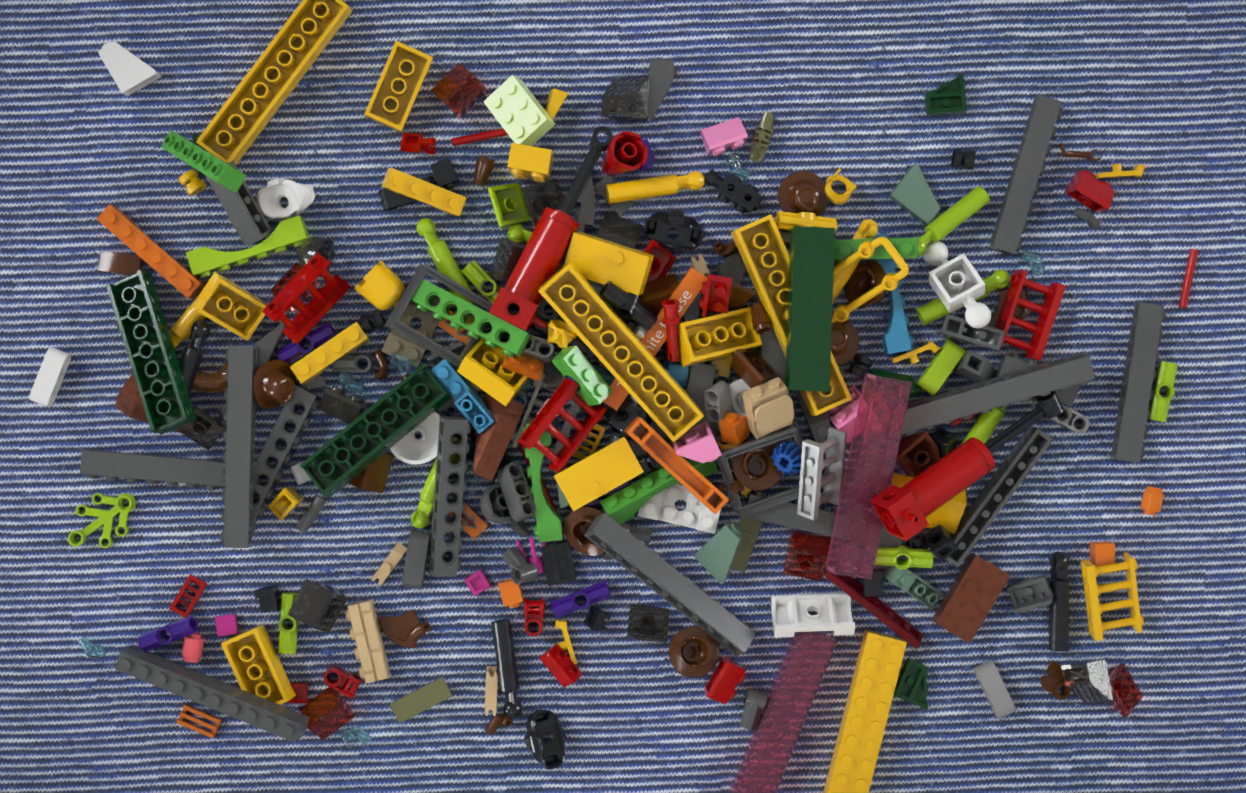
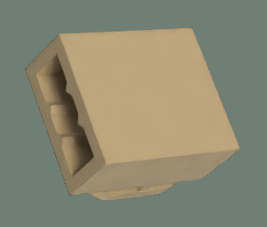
M779 377L742 392L748 428L756 439L793 424V401L789 397L788 388Z

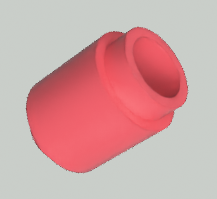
M196 632L184 637L183 661L199 662V659L202 657L205 640L204 637H201V633Z

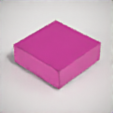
M482 569L464 579L474 596L492 586Z
M236 613L215 617L217 636L239 633Z

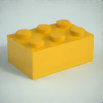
M511 143L507 165L510 174L514 176L513 178L525 180L526 177H529L537 183H545V180L550 181L554 160L552 150Z
M214 272L193 303V306L200 314L248 341L264 318L265 314L262 310L267 306V303L219 273Z
M482 338L465 356L457 372L501 404L507 406L523 388L529 377L502 367L505 356L502 353L503 349L498 346L494 349L486 345V340Z

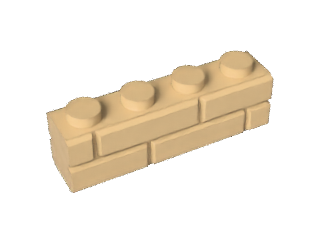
M373 599L349 604L345 614L347 621H351L352 624L350 636L352 641H356L357 648L354 649L356 659H360L362 667H359L361 679H365V683L388 679L391 674Z

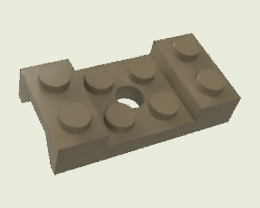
M411 298L398 321L432 340L440 320L434 318V313L429 310L425 313L415 307L416 303ZM440 298L433 299L432 306H437ZM416 317L422 320V326L418 329L413 328L411 325V321ZM393 329L382 348V352L416 367H420L427 351L426 348Z

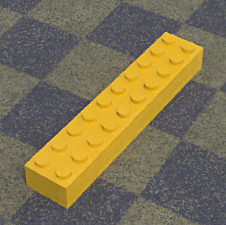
M302 0L197 139L196 143L222 161L228 163L234 160L237 165L352 13L351 8L342 0Z
M772 214L732 231L731 235L759 299L772 322L771 326L786 358L790 256ZM832 352L829 392L800 391L811 416H817L852 400Z
M570 261L539 288L538 292L673 442L704 417L701 408L606 301L600 297L598 292Z
M867 629L864 630L823 793H869L907 644L903 638Z

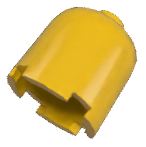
M380 260L354 289L379 310H388L392 306L395 307L405 291V285Z

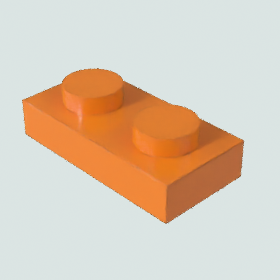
M522 354L520 358L515 355L513 358L505 355L502 367L540 381L545 363L525 354Z

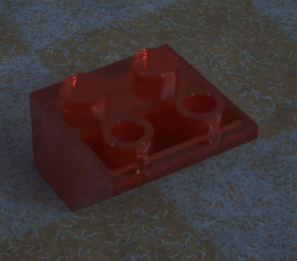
M460 63L431 90L458 119L487 92L486 87Z

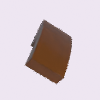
M101 252L98 271L131 276L142 269L143 259L138 255Z

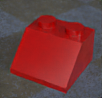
M1080 170L1076 172L1064 193L1095 213L1108 210L1115 191L1111 189V185L1105 181H1098L1094 178L1095 175L1088 170Z
M723 655L704 688L706 697L726 704L728 700L732 701L736 694L734 689L746 677L744 666Z

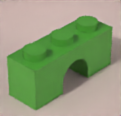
M576 345L563 348L552 360L563 376H571L579 383L580 387L576 392L588 406L600 405L613 391Z

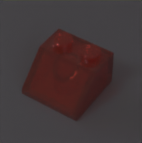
M792 531L787 545L782 574L821 581L830 557L831 538Z

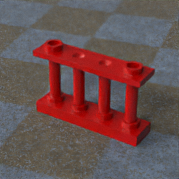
M318 252L262 310L272 321L276 323L279 319L286 326L282 333L296 345L351 287L337 274L332 276L326 270L331 263ZM321 275L327 284L318 291L312 283ZM307 290L313 298L305 306L298 298ZM293 304L299 310V313L291 321L285 312Z
M1016 270L1011 276V285L996 329L1005 331L1001 347H1003L1004 343L1026 350L1025 358L1041 361L1066 285L1050 283L1047 287L1026 279L1028 271ZM1024 286L1045 294L1046 297L1043 304L1039 305L1020 298L1022 287ZM1016 305L1037 312L1039 314L1037 323L1033 324L1014 317ZM1010 324L1032 331L1031 341L1027 343L1008 336L1007 332Z
M568 378L564 379L517 440L519 444L529 450L532 447L538 449L552 461L548 468L557 473L567 466V461L596 423L602 420L607 410L600 405L588 406L576 393L579 385ZM569 399H572L588 413L582 423L564 409V405ZM557 415H560L576 429L569 439L552 425V421ZM544 431L549 432L564 445L557 455L539 441Z

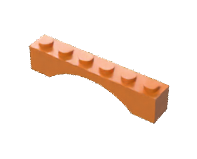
M109 204L97 218L101 224L185 297L194 299L205 287L206 284L200 278L194 276L189 269L156 244L117 206Z
M637 416L624 430L712 513L716 515L729 501L722 492L682 456L677 455L675 450L641 417Z

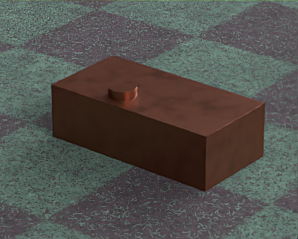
M971 553L931 620L970 644L1011 575L976 554Z

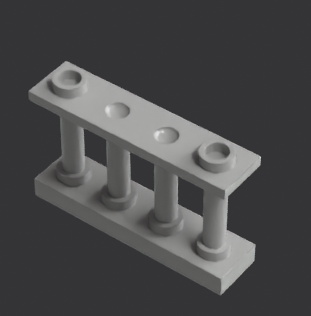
M545 373L542 374L540 381L535 380L533 386L536 387L519 431L515 430L511 438V442H514L512 446L514 448L518 446L517 440L522 435L526 422L534 420V418L529 417L533 406L541 408L545 401L537 399L541 387L546 389ZM547 389V390L552 391V392H555L557 389ZM570 399L569 401L573 403L570 409L566 408V411L576 418L580 406ZM565 421L563 428L559 427L556 429L568 438L572 426ZM557 441L556 446L551 445L548 448L557 455L564 445Z
M829 427L827 440L820 444L809 439L803 441L798 515L814 521L819 515V505L825 502L837 506L841 505L847 432ZM826 450V458L823 459V453ZM825 468L824 477H822V469ZM823 487V494L820 496V490Z

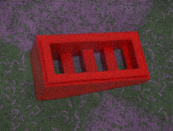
M190 574L169 607V610L183 618L189 617L205 590L207 583ZM190 582L200 586V589L197 590L190 586ZM186 589L195 593V597L187 594L185 592ZM182 596L191 600V604L181 600ZM179 603L187 607L188 609L184 611L181 608L177 607V605Z

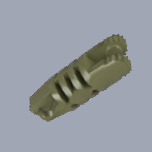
M770 111L763 113V117L756 127L749 159L753 162L761 163L769 148L775 119Z

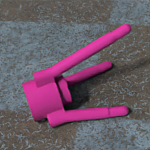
M530 537L532 557L529 558V561L520 541L516 540L518 549L528 564L533 563L537 568L538 574L544 573L542 553L541 558L536 555L534 539Z

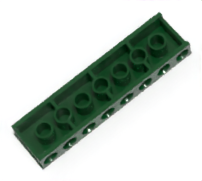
M794 226V228L790 229L785 386L789 390L829 392L835 228Z
M138 270L136 274L113 284H106L151 432L165 434L196 421L197 419L151 272Z
M422 364L301 463L300 467L304 469L321 491V494L329 499L451 399L452 396L431 373L430 369Z

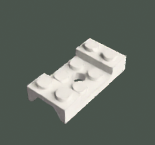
M676 484L648 500L638 510V516L715 534L721 509L715 515L683 485ZM679 499H683L686 502V507L683 510L675 508V502Z
M848 594L771 596L774 638L794 637L795 632L834 631V636L854 635L855 622L852 619L851 597ZM816 611L818 614L810 615L808 612Z

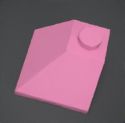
M707 420L692 426L675 442L672 441L677 455L701 463L715 461L722 455Z

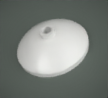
M437 412L432 413L390 448L391 452L399 460L414 465L424 464L436 458L440 415ZM417 432L422 433L420 439H417L415 436Z

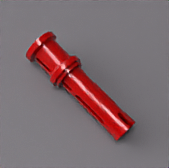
M676 299L662 301V306L664 307L663 323L666 325L667 360L671 361L672 358V362L680 360L678 324L681 322V318L678 316L680 301Z

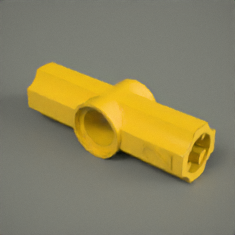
M779 211L775 218V223L779 230L790 231L794 226L835 228V233L837 230L836 218L820 217L810 212H800L797 214Z

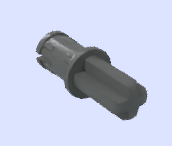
M316 494L308 509L304 510L305 513L296 528L306 533L315 518L318 519V514L327 500Z

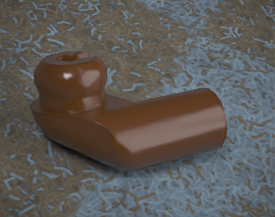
M734 240L730 244L716 242L713 245L714 252L720 256H731L738 249Z
M377 350L373 352L379 369L374 371V375L377 380H381L388 376V366L382 350Z
M504 713L496 714L492 717L485 731L493 735L498 726H511L513 719H510Z

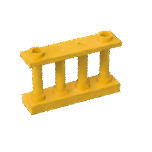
M1128 552L1123 553L1124 562L1096 567L1088 559L1080 561L1089 635L1095 641L1103 640L1105 630L1131 625L1138 633H1142L1144 619L1142 614H1140L1135 572L1138 566L1136 559ZM1121 570L1126 572V581L1098 585L1096 582V577L1100 574ZM1122 589L1128 590L1129 599L1104 604L1099 602L1098 596L1101 593ZM1130 607V618L1109 622L1101 621L1100 614H1103L1105 611Z

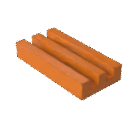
M184 704L176 723L214 738L222 719ZM190 711L194 714L215 722V725L210 724L199 718H196L192 715H189L186 712ZM184 718H186V719H188V720H191V721H193V722H195V723H198V724H200V725H202V726H205V727H207V728H209V729H212V731L207 730V729H205V728H203V727H200V726H198V725H196V724H193V723H191V722H189V721H186V720H184Z

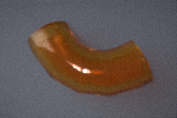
M225 361L223 367L216 373L209 374L198 370L191 389L205 393L220 392L227 389L228 382L225 381V371L228 370V362Z

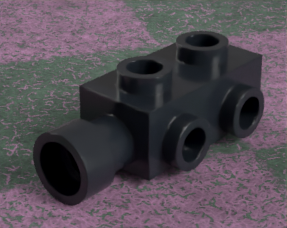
M712 169L709 171L704 180L705 184L717 188L715 193L718 194L717 198L726 204L730 201L735 204L734 209L743 214L745 212L750 213L752 210L756 211L761 202L759 200L761 194L757 192L758 189L750 184L744 185L740 182L741 179L734 174L730 176L726 174L722 178L717 175L716 171ZM728 184L733 185V191L727 190ZM746 194L751 197V200L748 202L744 200V195Z

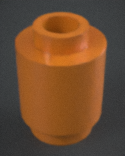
M1146 487L1140 509H1144L1143 514L1156 516V512L1161 513L1164 494H1162L1163 489Z

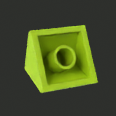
M519 182L488 188L501 229L530 220Z

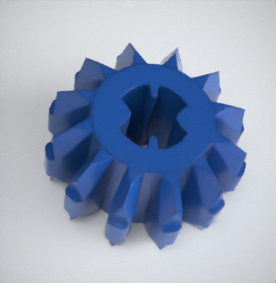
M785 441L775 447L771 458L774 460L772 465L778 467L777 471H782L784 476L788 474L793 476L800 472L802 456L800 446L796 447L794 441L790 443Z

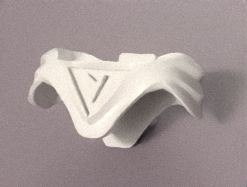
M284 178L268 181L267 187L260 189L257 193V204L263 215L269 219H289L298 216L315 199L312 185H304ZM282 197L288 199L289 203L286 208H283L280 204Z

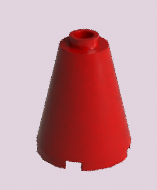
M623 131L615 135L601 163L604 173L609 176H615L641 168L646 163L648 157V148L646 145L644 146L641 141L642 138L630 131Z

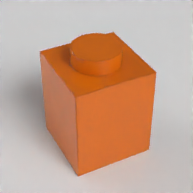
M729 411L718 423L722 442L739 446L750 435L747 419L744 415Z
M1110 541L1089 542L1090 562L1093 565L1099 567L1115 564V543Z
M512 578L499 581L498 587L504 607L515 608L521 606L520 602L524 601L521 585L515 584Z

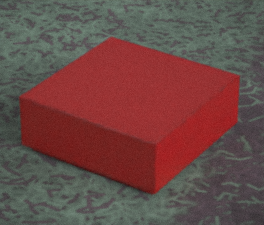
M290 682L296 696L287 703H308L309 683Z

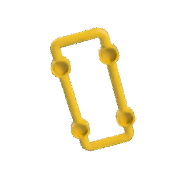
M878 237L872 242L863 241L858 251L834 266L833 276L860 258L868 259L872 257L875 249L883 245L901 271L896 274H886L881 284L847 306L838 305L833 312L832 323L846 321L850 316V312L884 290H895L899 281L908 275L909 267L888 238Z

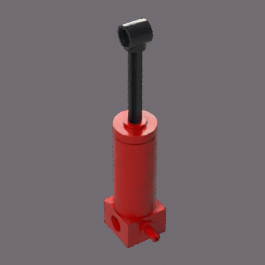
M599 126L593 131L592 139L589 143L591 148L560 208L551 209L545 207L505 287H501L489 311L490 314L525 332L528 331L532 324L544 330L548 326V322L537 317L538 305L543 297L538 290L555 274L571 242L573 233L577 231L580 225L572 219L573 217L570 216V213L601 153H605L612 140V132L608 127ZM598 134H606L608 140L606 142H599L597 140ZM513 305L520 307L519 313L516 315L509 313Z
M1051 391L1049 395L1039 396L1037 398L1038 403L1035 404V408L987 443L983 444L979 439L971 437L902 487L892 484L870 499L887 532L908 541L929 526L926 520L927 516L995 468L992 453L1041 418H1053L1064 411L1056 392Z

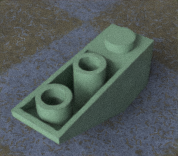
M887 566L882 573L883 577L931 610L943 595V593L908 569L901 570L895 566Z

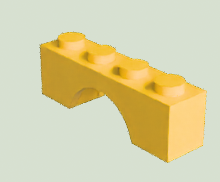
M388 168L381 186L397 194L426 203L453 216H460L467 198L393 168Z
M355 322L290 366L300 383L305 385L320 375L332 363L354 352L370 341L361 326Z

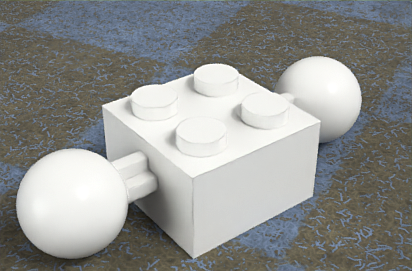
M931 241L926 245L923 258L929 265L937 266L938 268L929 272V284L949 313L965 306L966 322L973 328L985 327L991 320V311L987 305L975 301V299L985 294V283L964 253L948 261L949 252L947 246L940 241L938 243Z

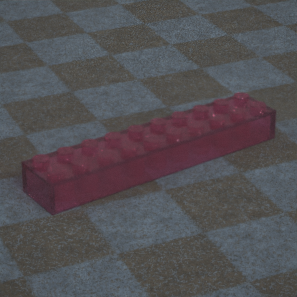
M865 373L825 567L826 570L836 575L864 579L872 578L883 523L870 499L891 485L912 382Z
M819 631L795 632L794 637L790 640L769 692L765 708L760 714L757 728L751 736L729 793H776L837 643L834 637Z

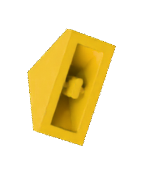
M288 486L277 495L268 508L282 521L304 499L291 486Z

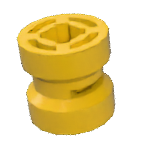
M195 169L187 171L178 179L187 188L186 192L190 197L200 193L207 186L203 180L199 179V174Z

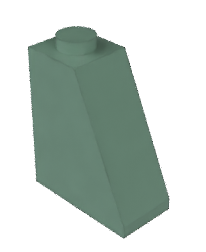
M917 164L912 165L889 194L888 198L926 226L940 216L937 213L941 208Z
M731 520L694 555L721 585L729 577L744 536L741 527Z

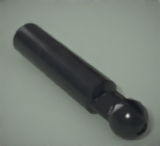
M201 320L193 323L191 327L192 339L189 345L184 346L179 361L188 394L191 391L204 353L201 350L203 341L211 333L210 325Z
M1054 552L1049 559L1051 566L1049 585L1054 595L1053 601L1049 605V650L1069 651V558L1064 552Z
M495 620L491 622L500 691L506 695L503 711L507 717L515 719L521 715L523 707L517 700L516 695L520 685L511 620Z

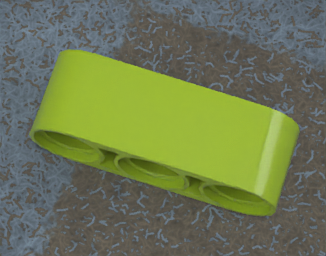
M948 339L921 375L917 385L932 396L935 395L966 350L951 339Z

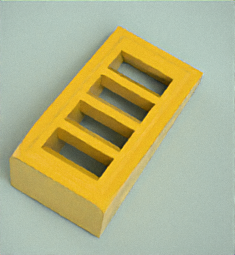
M555 88L550 90L545 111L552 120L566 99L568 92Z
M596 423L593 429L599 431V435L592 432L588 434L595 438L596 441L592 442L586 438L583 440V442L592 445V449L580 444L572 456L580 460L587 457L577 452L579 448L588 452V456L593 454L606 428Z

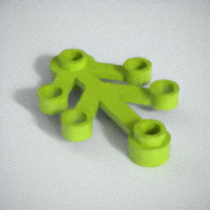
M100 492L93 494L92 502L94 504L100 505L105 503L115 505L110 510L90 508L86 504L78 505L76 507V514L78 516L88 515L99 518L81 531H72L68 535L69 544L74 547L83 545L86 537L104 524L99 545L102 548L111 547L113 544L111 538L113 519L118 513H120L119 526L116 527L115 533L119 537L126 536L129 532L127 526L128 513L133 511L136 506L134 496L129 493H123L117 498L105 496ZM97 495L101 496L100 502L96 501ZM125 499L129 501L128 507L123 504ZM81 507L85 508L84 514L80 512ZM120 527H123L125 529L124 534H121L119 532ZM77 534L81 536L80 541H77L75 538ZM104 539H108V546L103 544Z

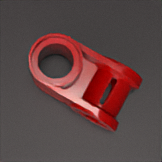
M525 598L524 628L529 636L535 637L542 632L545 598L541 600ZM529 623H538L539 630L536 632L530 631L528 628Z
M339 666L329 667L323 677L324 683L351 699L355 698L358 686L364 681L361 677ZM335 672L339 679L331 680L329 673Z

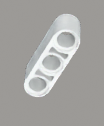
M53 347L48 349L32 387L29 400L46 407L52 406L69 366L71 354Z

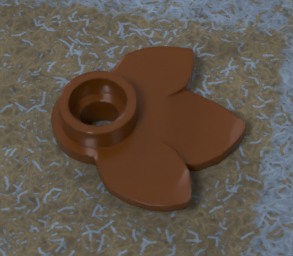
M1052 661L1047 668V676L1040 677L1041 686L1045 691L1051 692L1054 698L1064 700L1071 694L1070 687L1076 683L1077 672L1075 666H1070L1063 670L1060 664ZM1061 686L1062 691L1059 693L1058 689Z

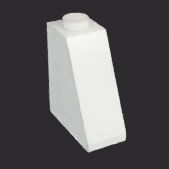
M108 42L98 51L121 93L127 97L162 77L159 72L116 42Z

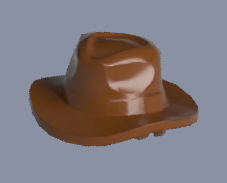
M797 171L787 176L780 184L778 190L780 208L783 212L797 214L800 212H810L819 216L828 203V198L825 194V184L822 179L810 171Z
M866 260L857 265L845 284V294L849 303L882 283L886 273L878 262ZM886 290L856 309H863L871 304H877L882 301Z
M849 320L844 322L836 321L832 323L831 352L837 366H842L849 363L855 357L859 347L857 330Z
M276 359L265 363L257 370L253 378L252 390L256 402L266 409L275 408L289 402L295 392L296 377L290 365L284 360Z
M751 439V440H749V441L744 442L743 444L748 443V442L753 441V440H756V439ZM770 444L733 457L732 466L736 479L741 480L743 486L752 490H764L773 486L782 474V471H777V466L772 465L774 460L771 456L774 453L775 447Z
M586 506L572 511L567 516L564 523V535L574 549L589 556H597L604 553L602 549L584 536L595 517L602 514V511Z
M688 627L677 632L672 638L669 645V658L675 670L681 675L691 678L701 677L709 673L716 666L719 658V647L717 641L700 627Z

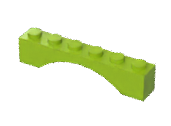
M298 215L280 221L268 238L249 249L224 252L204 246L185 253L192 274L200 276V278H206L211 276L213 271L219 270V272L230 270L231 265H246L250 263V259H264L268 257V253L274 251L276 254L287 251L289 246L300 247L306 245V241L311 239L304 218Z

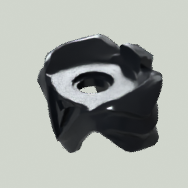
M672 209L670 212H657L646 219L643 231L649 241L651 239L656 241L667 250H691L697 248L702 243L703 230L695 219L684 216L683 211ZM670 228L678 230L679 235L676 239H670L667 236Z
M630 394L627 395L617 411L606 403H601V406L607 409L604 415L611 429L615 433L624 435L629 440L633 439L624 430L637 416L647 423L646 412ZM621 411L628 413V417L624 421L617 419V415Z
M538 709L530 715L526 722L527 734L524 736L526 747L532 751L534 758L543 764L547 770L559 768L565 758L566 734L559 724L555 713L549 710ZM547 732L554 734V740L551 743H546L543 740V736Z

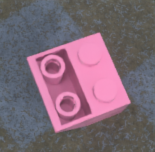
M739 117L700 131L707 155L713 154V157L723 154L730 147L732 150L743 147L748 138Z
M854 385L848 389L852 400L826 411L827 417L835 428L847 432L846 442L848 444L880 421L870 404Z

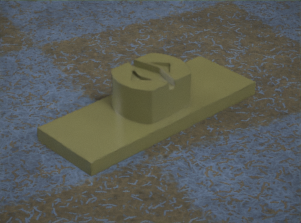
M745 517L740 519L738 525L741 527L744 536L733 563V569L745 573L763 521Z
M442 676L389 705L400 724L453 695Z

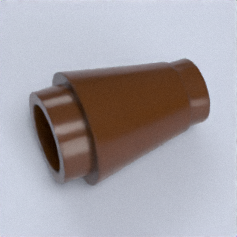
M479 155L478 160L476 159L473 183L485 186L495 167L493 165L495 160Z
M762 303L751 305L753 330L757 334L769 332L772 329V322Z

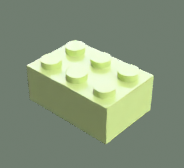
M514 75L510 76L484 101L514 143L532 146L556 124L524 82Z

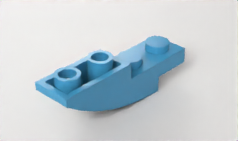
M443 359L430 370L455 400L454 404L479 434L495 421L477 390L467 378L457 372L453 364Z

